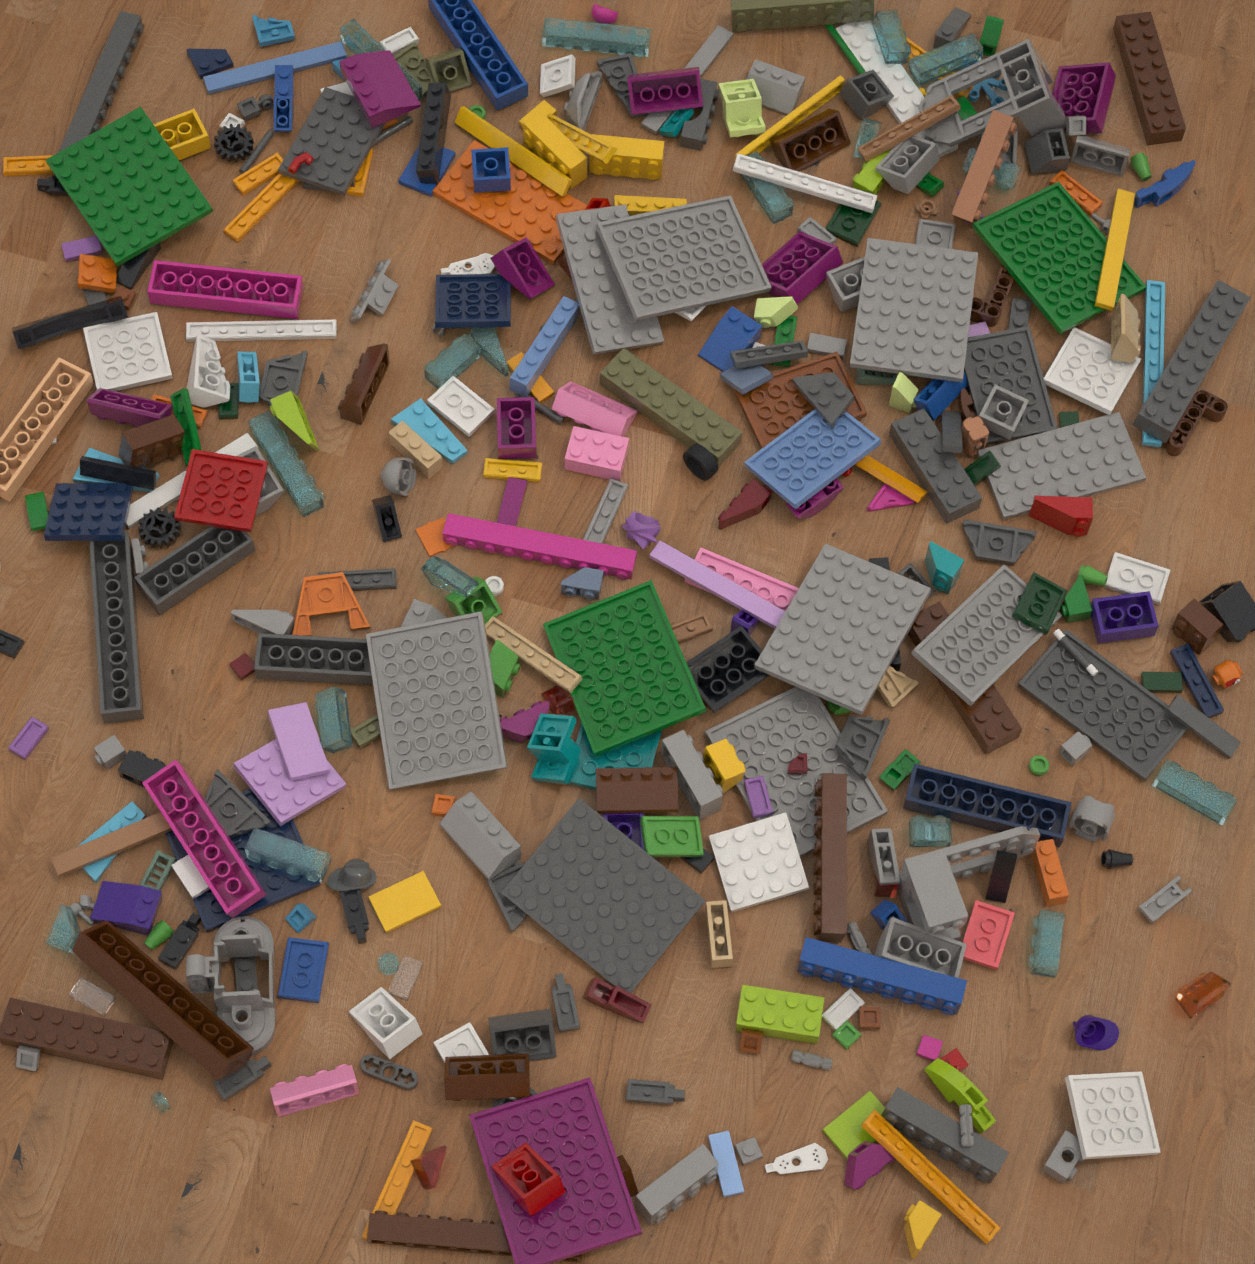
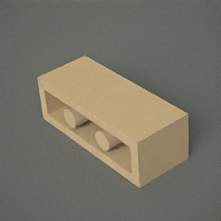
M401 421L388 432L390 444L405 458L412 459L413 465L428 479L443 467L442 456L404 421Z
M727 900L706 902L705 915L711 968L732 967L733 954Z

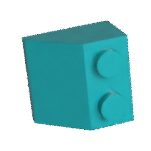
M932 541L928 545L925 557L931 585L936 590L949 594L961 575L965 560Z

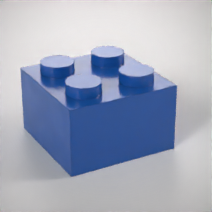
M508 147L472 149L474 193L511 191Z

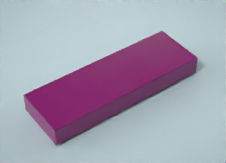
M508 477L497 523L511 526L517 525L527 480Z

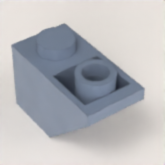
M586 567L582 568L561 582V593L567 596H582L588 600H599L604 571Z

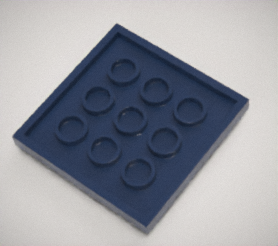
M500 274L436 275L435 328L511 327L510 282Z
M125 483L56 484L44 533L45 541L123 540L134 489L133 486L126 485Z

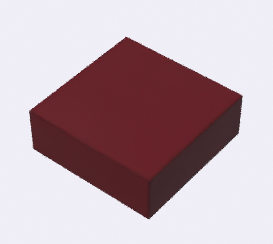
M246 653L230 663V667L241 681L255 672V664Z

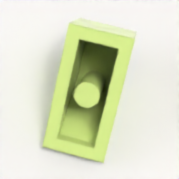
M792 296L757 298L754 319L763 328L776 327L798 309V306Z
M899 372L892 387L889 406L910 414L912 407L916 408L913 399L917 396L919 389L901 372Z

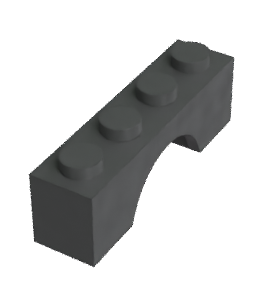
M701 79L703 107H698L702 113L696 119L684 122L680 147L701 151L703 144L707 143L708 134L706 131L707 129L710 130L712 124L710 115L715 113L716 104H714V100L718 101L720 92L717 89V82Z

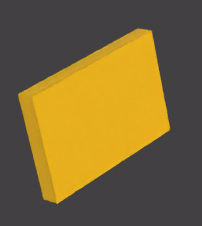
M424 871L368 896L386 933L441 908V904Z

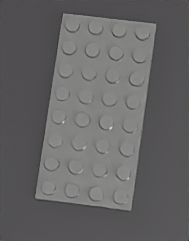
M626 204L561 213L555 216L593 355L620 351L623 348L627 350L658 345L664 342L657 316L635 321L596 229V225L599 222L628 217Z
M1120 412L984 448L977 452L978 458H980L990 450L1001 465L999 469L987 477V481L1003 520L1029 513L1034 495L1088 497L1139 483L1146 479Z
M1003 565L913 649L911 654L971 706L1044 635L1012 617L1027 584L1006 565ZM1057 613L1052 626L1062 617L1061 613Z

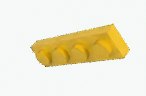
M614 195L613 199L614 206L626 204L629 215H638L687 204V199Z

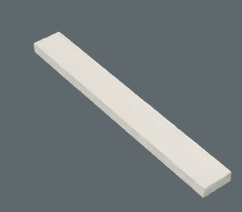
M737 154L732 170L870 213L873 212L877 195L742 154Z
M333 319L186 322V341L195 342L197 335L215 341L337 339V321Z
M246 433L215 453L237 456L255 446L258 448V446L249 434ZM186 471L130 504L126 523L127 527L130 529L137 525L139 520H145L143 514L149 515L150 509L156 512L157 507L161 510L179 499Z

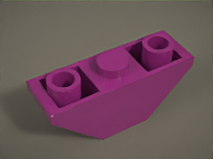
M836 478L797 509L793 508L788 502L786 506L797 519L813 517L827 508L844 489V486Z
M541 701L536 702L526 711L521 709L510 718H501L500 723L503 737L520 743L529 740L540 713L547 714L550 705L549 701L543 703Z
M864 1141L848 1155L844 1185L853 1190L860 1189L866 1184L867 1179L879 1174L883 1166L896 1159L880 1143Z

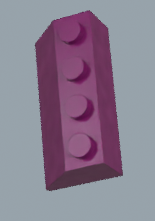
M699 67L627 76L631 115L703 107Z
M99 388L87 398L91 415H96L99 419L104 420L113 419L120 424H133L134 427L171 416L173 406Z

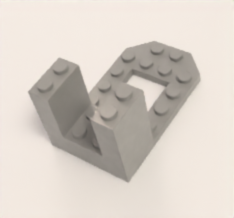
M1029 39L1022 41L930 84L926 90L927 94L924 100H921L918 106L919 112L999 73H1002L1010 99L963 121L959 111L926 128L928 138L950 147L983 133L993 110L1014 118L1019 117L1032 137L1044 130L1066 128L1064 111L1048 86L1053 83L1050 71Z
M1020 826L904 859L899 875L900 884L896 885V889L908 922L924 928L927 934H941L959 941L961 935L958 928L965 925L969 916L955 879L959 877L963 879L969 878L973 873L980 871L981 873L991 871L997 850L1017 853V859L1032 853L1040 838L1038 828H1031L1028 831L1026 827ZM989 850V852H994L990 855L982 856L951 866L949 864V861L950 863H955L966 856L976 857L984 851Z

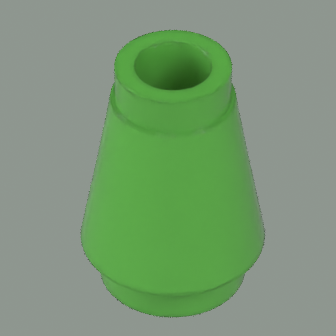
M1138 153L1130 158L1131 166L1142 181L1152 177L1148 158L1144 153Z
M1082 565L1078 573V577H1083L1084 584L1105 586L1108 575L1089 565Z
M161 920L160 923H156L144 943L151 950H154L172 937L171 934L174 930L165 921Z

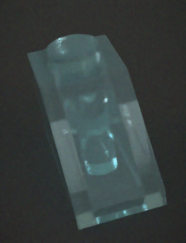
M868 118L862 120L853 156L862 158L857 148L879 135L882 122Z
M61 905L46 944L68 953H73L72 949L81 930L70 906Z

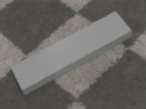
M610 479L583 540L604 543L627 492L628 484Z

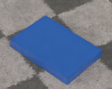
M418 146L398 181L403 186L432 197L433 189L438 183H420L416 173ZM447 148L443 149L439 182L456 156L454 151Z
M288 937L278 998L314 1003L320 1002L329 942Z

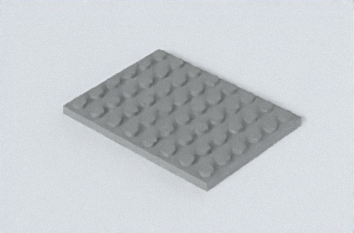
M731 195L599 222L596 225V229L635 321L770 292L772 288Z
M868 238L849 367L896 374L901 372L904 375L962 382L978 252Z
M825 544L756 661L755 669L862 715L927 600L931 588Z
M482 612L366 634L390 790L508 768Z
M794 687L705 731L710 744L727 739L729 744L734 746L739 761L741 760L744 763L746 772L742 780L735 786L750 812L751 808L743 783L744 779L764 776L773 815L755 818V820L759 821L786 812L800 858L813 852V846L817 840V836L813 834L814 824H816L817 816L813 814L814 804L817 801V797H814V784L817 783V779H820L822 773L847 774V834L888 813L887 808L868 777L862 780L834 749L841 733L819 696ZM807 753L808 773L787 774L791 761L798 755Z

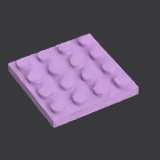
M276 739L236 761L233 765L234 769L280 826L346 787L344 780L328 761L329 773L290 781Z

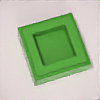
M846 1020L832 1034V1037L847 1050L862 1034Z

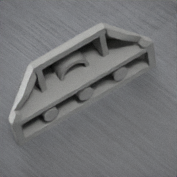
M602 72L587 73L577 80L575 88L570 90V101L565 103L566 121L584 131L602 84Z

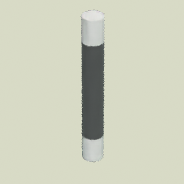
M1060 629L1053 633L1092 676L1098 673V670Z

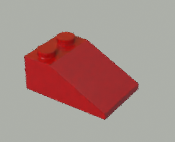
M1034 495L1029 517L1067 535L1082 537L1088 534L1093 520L1092 497Z
M526 1142L491 1166L515 1200L530 1216H533L566 1193L559 1174Z

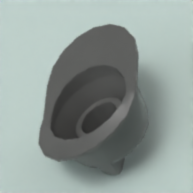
M351 859L344 867L333 871L329 875L327 883L332 890L338 892L365 889L376 882L377 876L375 871L369 867L368 862L361 859Z

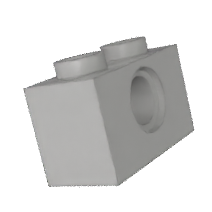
M1065 1130L1042 1171L1063 1184L1067 1178L1072 1180L1077 1171L1074 1167L1077 1161L1081 1163L1083 1161L1078 1137ZM1062 1154L1069 1155L1072 1161H1064L1062 1159Z

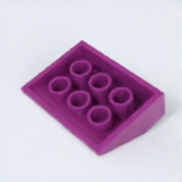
M390 50L355 54L339 61L341 73L371 128L421 107L420 102Z
M1110 62L1059 66L1052 95L1064 111L1065 117L1086 116V134L1102 133L1116 75Z
M799 231L762 264L772 287L768 293L773 297L792 296L796 304H799L800 301L827 278L826 272L840 267L843 261L837 246Z

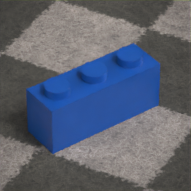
M964 373L962 382L933 379L913 399L918 411L924 408L931 420H935L960 394L961 389L968 386L966 375Z

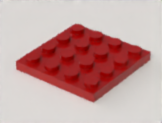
M192 449L174 516L175 520L251 533L268 468V461Z

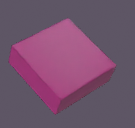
M923 1035L916 1055L930 1061L936 1060L943 1041Z

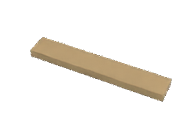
M494 616L485 624L486 635L494 642L496 640L502 642L518 655L521 661L568 693H571L582 681L581 675Z

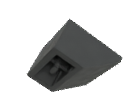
M1063 128L1044 130L1024 142L1031 174L1067 170L1070 156Z

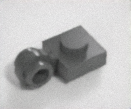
M265 94L256 101L252 96L237 103V106L246 121L262 114L260 107L264 110L272 108L273 99Z

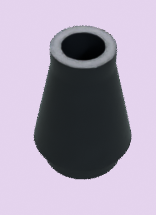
M1108 849L1102 852L1101 863L1107 869L1131 866L1133 856L1132 854Z

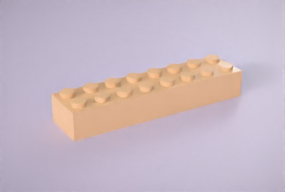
M58 358L0 437L1 498L10 502L53 443V440L58 436L93 387L94 383L91 373Z

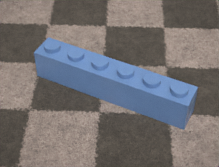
M563 296L511 375L510 391L523 397L528 396L578 319L580 312L578 302Z

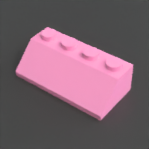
M572 381L558 389L552 406V410L557 411L558 415L573 418V421L578 424H586L591 426L592 430L622 437L627 433L638 412L636 409Z
M347 1064L335 1067V1070L328 1072L327 1070L318 1071L314 1076H300L295 1078L293 1082H279L270 1088L278 1117L359 1094L352 1065L347 1066Z

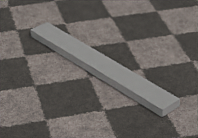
M718 25L685 68L699 67L701 79L733 38L734 33ZM675 110L649 113L642 121L641 127L657 135L660 128Z

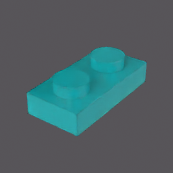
M692 108L675 110L660 128L661 135L676 137L683 128L684 122L689 121L695 113Z

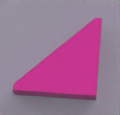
M884 483L867 507V511L871 512L913 505L915 501Z

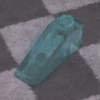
M470 327V333L468 334L470 344H474L476 351L503 376H508V364L495 328Z
M436 556L428 559L421 568L431 585L466 598L479 585L478 581L445 559Z

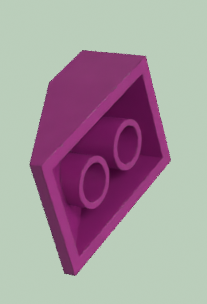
M527 237L506 247L490 258L499 274L528 299L555 285Z

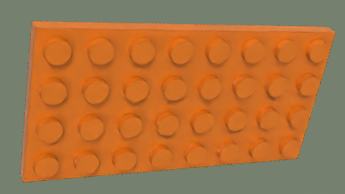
M474 140L433 189V195L515 243L527 237L537 255L554 265L564 252L555 216L561 213L585 210L587 205L569 194H566V196L559 195L510 160L511 191L474 193L471 150L489 149Z

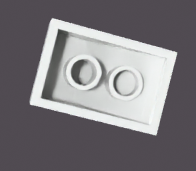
M382 987L349 1011L350 1015L368 1037L389 1059L422 1035L416 1018Z

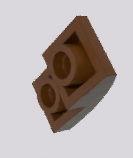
M963 388L961 389L958 403L962 423L969 417H976L972 411V395Z

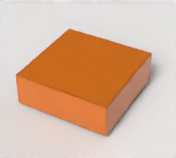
M435 794L432 815L445 817L455 803V797Z

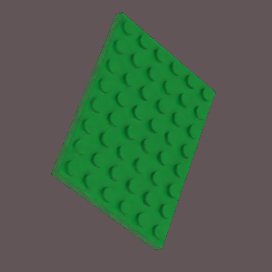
M141 106L46 159L47 165L117 267L213 212L211 205Z
M1059 182L973 223L972 228L1059 334L1107 311V309L1094 306L1107 239ZM1124 259L1114 307L1117 306L1121 294L1131 299L1144 292L1147 287Z
M652 580L543 624L556 659L583 678L570 694L595 757L707 712Z

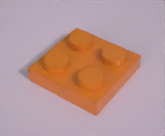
M80 254L77 288L115 293L117 266L111 258Z

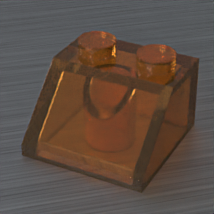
M1212 971L1207 975L1202 973L1194 979L1195 983L1191 986L1186 984L1180 988L1175 1000L1189 1018L1192 1019L1221 999L1231 986L1230 982Z

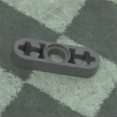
M366 1055L361 1059V1070L367 1076L408 1091L415 1089L418 1085V1076L411 1069L374 1055ZM373 1061L374 1066L380 1067L379 1074H377L378 1071L374 1067L368 1070L365 1063ZM388 1067L395 1070V1075L391 1078L383 1075V1071ZM399 1071H401V1076L404 1078H408L409 1075L412 1076V1080L414 1082H409L408 1084H405V1080L400 1077L399 1081H396L399 1076Z

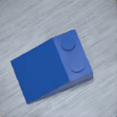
M732 306L721 318L698 356L724 372L734 366L730 358V352L752 348L754 343L761 338L762 325Z

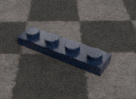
M1189 643L1172 649L1170 654L1178 670L1182 672V677L1200 711L1208 718L1222 714L1224 709Z

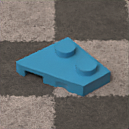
M257 15L252 16L260 47L295 40L291 21L276 20L269 17L268 20L259 19Z

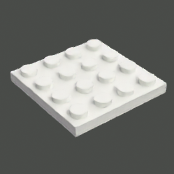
M157 312L83 328L97 390L103 388L119 391L173 379Z
M1074 327L1043 380L1045 385L1107 415H1111L1140 364L1141 358L1135 357L1133 363L1111 360V344Z
M786 812L709 835L732 913L809 890Z
M1142 1071L1068 1075L1065 1077L1083 1160L1146 1156L1160 1153Z

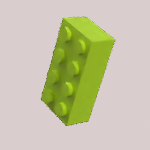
M742 985L735 1031L742 1032V1029L763 1032V1036L817 1044L824 997Z

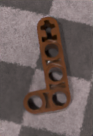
M1001 265L989 300L986 301L973 297L970 321L976 323L986 322L988 327H994L998 324L1015 280L1010 273L1009 275L1006 274L1007 270L1003 265Z
M1205 390L1197 391L1170 435L1166 445V452L1171 456H1179L1202 417L1212 422L1222 421L1228 408L1226 401Z

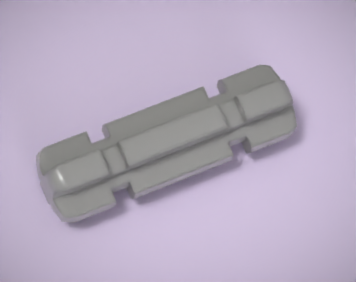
M848 923L847 933L851 934L850 938L856 950L872 955L870 948H867L868 944L861 931L858 932L859 927L857 923Z
M794 1050L791 1058L793 1062H803L804 1065L816 1068L820 1066L828 1071L831 1069L833 1062L831 1058L824 1057L823 1059L821 1058L822 1056L807 1052L803 1054L799 1050Z
M964 1104L959 1108L960 1115H962L960 1118L961 1135H963L961 1145L963 1147H971L974 1144L972 1136L973 1123L972 1116H970L972 1114L971 1105Z

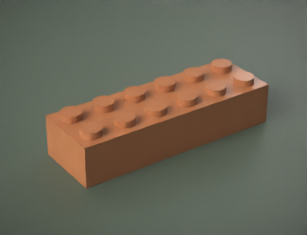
M995 110L992 111L952 211L953 217L970 224L981 219L983 213L981 210L982 205L987 204L990 196L988 190L990 187L993 188L996 182V170L1001 169L1004 161L1002 160V155L1004 152L1007 153L1010 147V135L1014 136L1017 129L1014 117Z

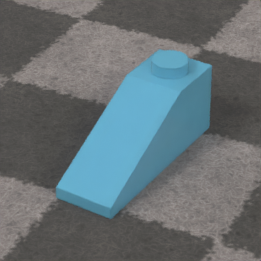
M237 351L239 402H258L260 381L256 352Z

